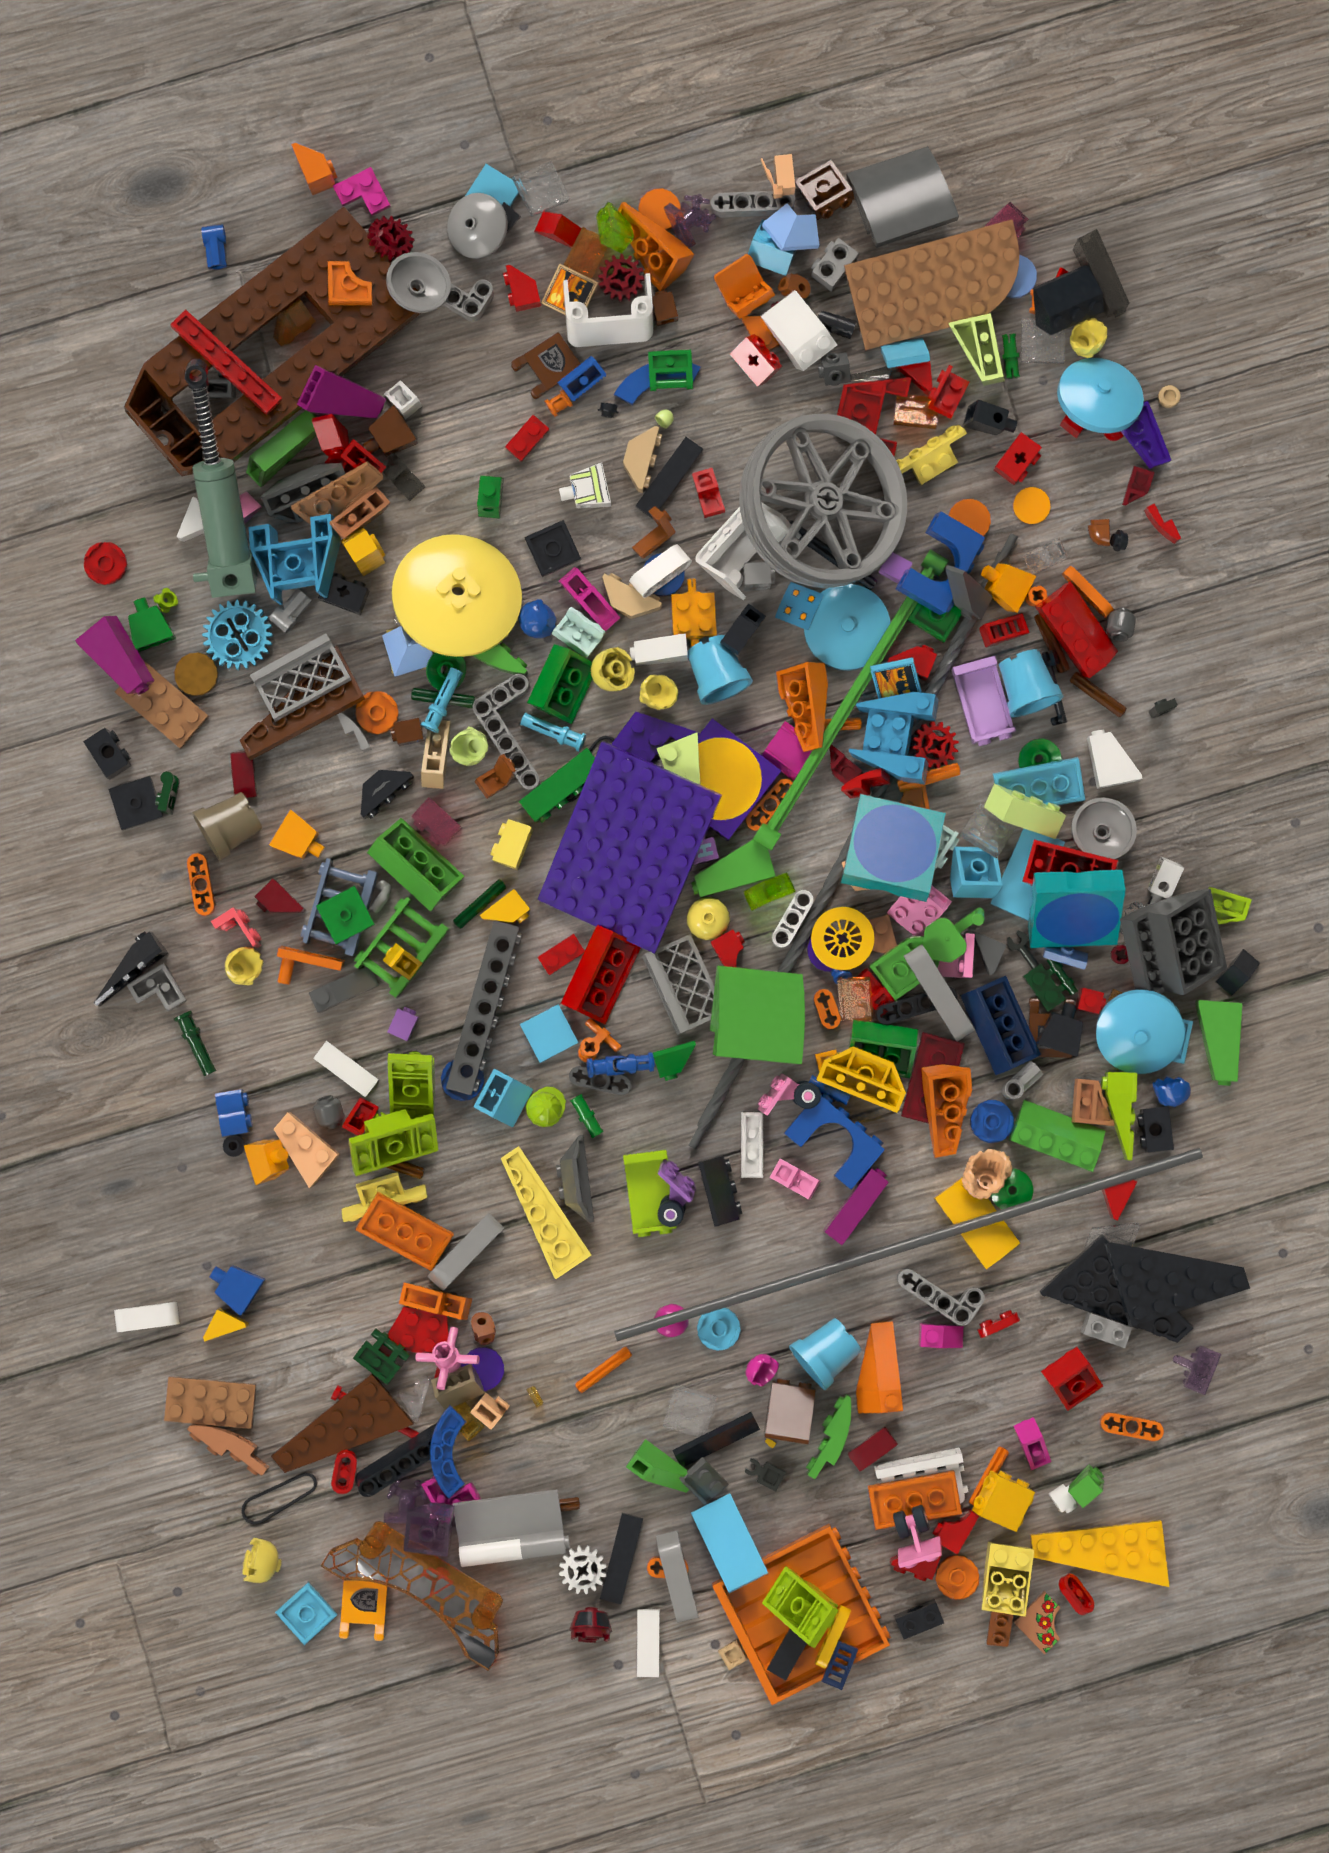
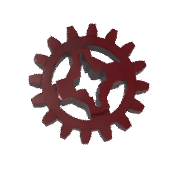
M382 216L380 220L376 218L368 229L367 238L371 239L369 246H375L374 252H381V258L386 255L389 261H391L393 257L396 259L405 253H410L412 250V244L415 241L411 237L413 232L406 230L407 224H400L401 219L394 221L393 216H390L387 220L385 216Z
M623 254L620 255V259H616L612 255L611 262L605 260L606 267L600 266L599 268L603 274L598 275V280L602 281L599 283V288H605L603 294L606 296L610 293V299L613 301L615 297H618L619 302H622L623 297L630 301L631 294L637 297L638 292L636 289H643V285L639 282L644 281V276L640 275L643 273V268L637 269L639 261L637 260L632 263V256L624 259ZM621 265H626V266H628V267H630V268H629V269H626V268L622 267ZM613 268L612 275L607 278L608 272ZM618 275H622V277L625 278V281L621 282V280L618 279ZM636 278L634 285L629 288L630 281ZM616 287V288L620 289L621 291H616V290H614V289H612V288Z

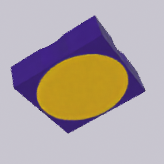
M712 718L698 736L700 785L722 794L709 828L726 841H729L759 799L763 797L780 775L781 770Z

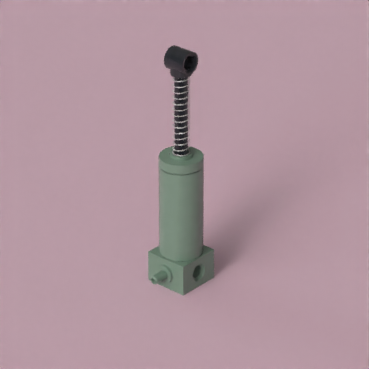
M193 359L186 366L185 380L189 388L193 389L191 391L194 395L192 398L195 400L194 404L196 407L194 409L197 411L196 415L198 418L196 420L199 422L200 430L198 431L201 434L199 437L202 439L201 443L203 446L201 448L204 450L203 454L205 457L203 459L205 460L195 464L192 470L209 558L207 572L193 574V581H208L212 598L255 593L257 572L253 554L248 547L234 462L228 458L218 457L219 452L217 453L218 447L216 446L217 441L214 435V424H212V413H210L209 396H207L208 391L206 390L209 385L207 378L208 366L200 359ZM198 369L202 372V375L195 377L191 374V371Z

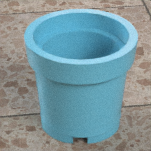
M725 635L708 638L709 642L703 644L701 641L687 651L688 659L699 687L697 693L701 704L704 705L717 703L733 697L745 690L753 682L749 672L741 666L735 653L720 643Z
M1037 649L1018 653L1016 658L1011 660L1009 657L999 663L1009 700L1007 706L1011 717H1021L1041 711L1056 704L1064 697L1058 684H1054Z
M836 1318L830 1320L805 1339H798L789 1345L791 1352L803 1369L825 1391L834 1383V1378L862 1351L854 1337L847 1333L845 1326Z

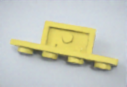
M960 425L951 426L942 435L929 439L927 444L921 448H915L909 452L908 456L896 460L901 473L903 474L912 469L916 479L922 485L957 464L958 461L950 444L966 435V430Z
M398 1172L356 1184V1189L361 1203L342 1208L343 1222H353L363 1217L377 1192L402 1205L411 1202L418 1203L427 1198L426 1186L423 1184L404 1190Z

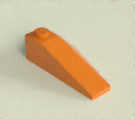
M806 662L777 671L779 694L781 699L785 700L788 710L786 711L788 716L792 717L795 723L794 730L803 752L822 748L828 689L825 663Z
M893 1321L871 1323L856 1388L858 1413L903 1411Z

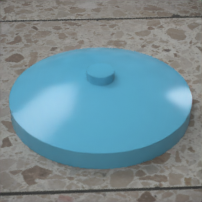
M1086 358L1074 362L1063 372L1057 388L1058 401L1065 414L1077 425L1098 433H1115L1130 427L1137 420L1144 402L1142 388L1135 376L1120 364L1103 358Z
M848 584L827 588L821 592V594H824V597L819 604L809 630L804 629L806 643L812 654L828 667L843 671L861 669L890 625L888 611L882 600L875 593L860 585Z
M1132 990L1114 997L1102 1009L1096 1024L1097 1044L1104 1058L1114 1067L1124 1072L1137 1074L1152 1073L1170 1064L1180 1052L1185 1035L1183 1019L1177 1007L1165 996L1149 990Z

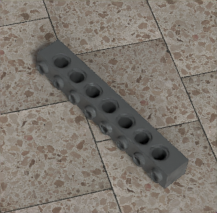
M493 921L446 1089L470 1096L473 1095V1092H478L481 1080L477 1079L479 1071H484L487 1060L483 1058L485 1050H490L493 1039L489 1037L491 1029H496L499 1018L495 1014L497 1008H502L505 996H502L501 993L503 987H508L511 975H508L507 972L509 966H514L516 954L513 951L515 945H520L522 933H519L520 928L517 926ZM502 940L509 943V948L505 952L497 949V944ZM495 961H500L503 964V969L499 973L491 970V965ZM494 982L497 984L495 993L489 994L485 991L487 983ZM488 1003L491 1005L489 1014L483 1015L479 1012L481 1004ZM477 1024L485 1026V1032L481 1036L473 1033V1028ZM470 1045H477L479 1047L477 1056L471 1057L467 1054V1049ZM464 1066H471L473 1068L471 1077L465 1078L462 1076L461 1070Z

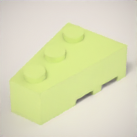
M991 313L948 323L982 384L986 386L1004 382L1005 379Z
M698 733L657 748L664 769L700 784Z
M995 783L984 805V808L1004 822L1056 839L1066 817L1065 814L1059 811L1060 807L1048 802V805H1046L1036 797L1031 796L1029 798L1021 792L1009 790Z

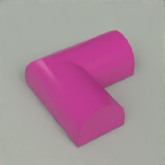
M434 1476L421 1484L442 1523L454 1517L453 1503L481 1499L472 1482L461 1487L450 1499L443 1493Z

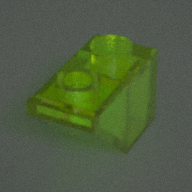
M607 202L604 208H601L596 215L600 243L622 254L634 239L632 225L612 203Z

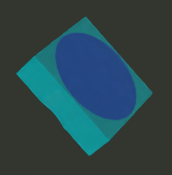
M860 794L841 883L870 890H884L897 896L926 902L931 890L946 813Z
M1099 870L1080 873H1034L1032 886L1033 903L1030 908L1028 922L1030 948L1118 945L1121 925L1120 918H1122L1126 891L1123 870Z

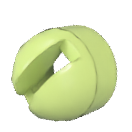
M667 409L661 410L655 415V420L662 428L667 429L673 422V414Z

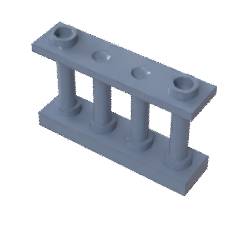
M326 858V862H322L319 869V875L322 876L308 925H304L302 928L301 937L304 938L303 942L309 944L310 939L314 938L335 944L330 934L314 930L316 918H322L316 905L321 903L323 896L332 898L341 893L325 888L329 875L359 883L363 887L360 896L368 910L378 878L377 872L368 870V873L363 875L331 867L333 861ZM362 932L337 945L345 949L346 955L355 957Z

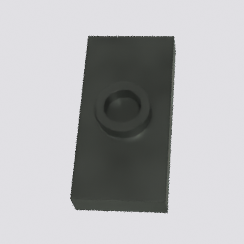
M1165 698L1155 702V706L1148 712L1151 718H1156L1171 712L1178 704L1175 698L1169 701Z

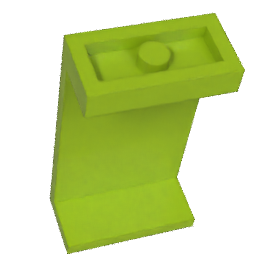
M667 1150L623 1155L633 1234L638 1233V1237L651 1236L652 1231H659L660 1234L673 1233L672 1229L677 1228L676 1226L667 1227L658 1219L660 1203L666 1195L670 1194V1185L658 1175L661 1162L664 1159L668 1161Z

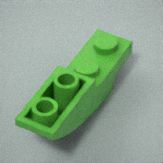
M503 642L488 651L473 655L486 665L513 675L522 674L524 676L528 674V671L525 669L528 665L519 657L513 658L510 655L511 649Z
M848 1394L837 1399L834 1404L835 1412L832 1416L828 1414L822 1424L824 1427L823 1432L829 1438H824L817 1448L820 1450L816 1458L812 1456L806 1465L808 1469L807 1475L813 1479H816L826 1461L835 1465L845 1445L851 1421V1397Z

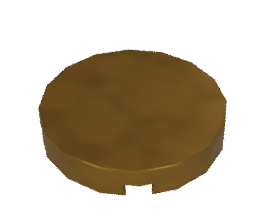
M189 653L177 663L174 671L175 681L178 687L186 694L202 696L215 687L218 669L214 661L207 655Z

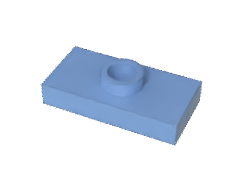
M1073 947L1044 948V958L1083 970L1086 968L1088 953L1075 950Z

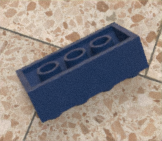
M1006 975L960 995L995 1075L1011 1070L1041 1055Z

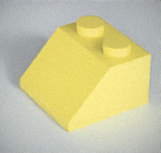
M509 819L506 824L502 823L498 833L501 839L499 844H494L490 854L494 856L492 860L518 871L533 832L532 827Z

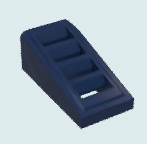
M838 1640L821 1682L842 1690L858 1648ZM839 1649L851 1653L850 1658L838 1653ZM836 1657L847 1661V1666L836 1662ZM834 1665L845 1670L844 1674L832 1670V1666ZM829 1674L842 1678L841 1682L828 1678Z

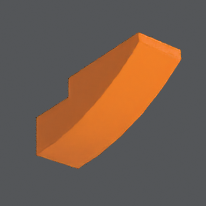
M405 1282L403 1283L399 1300L401 1305L460 1320L468 1319L472 1298Z

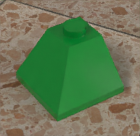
M695 1041L653 1052L660 1078L664 1077L665 1081L678 1078L677 1073H681L696 1046Z

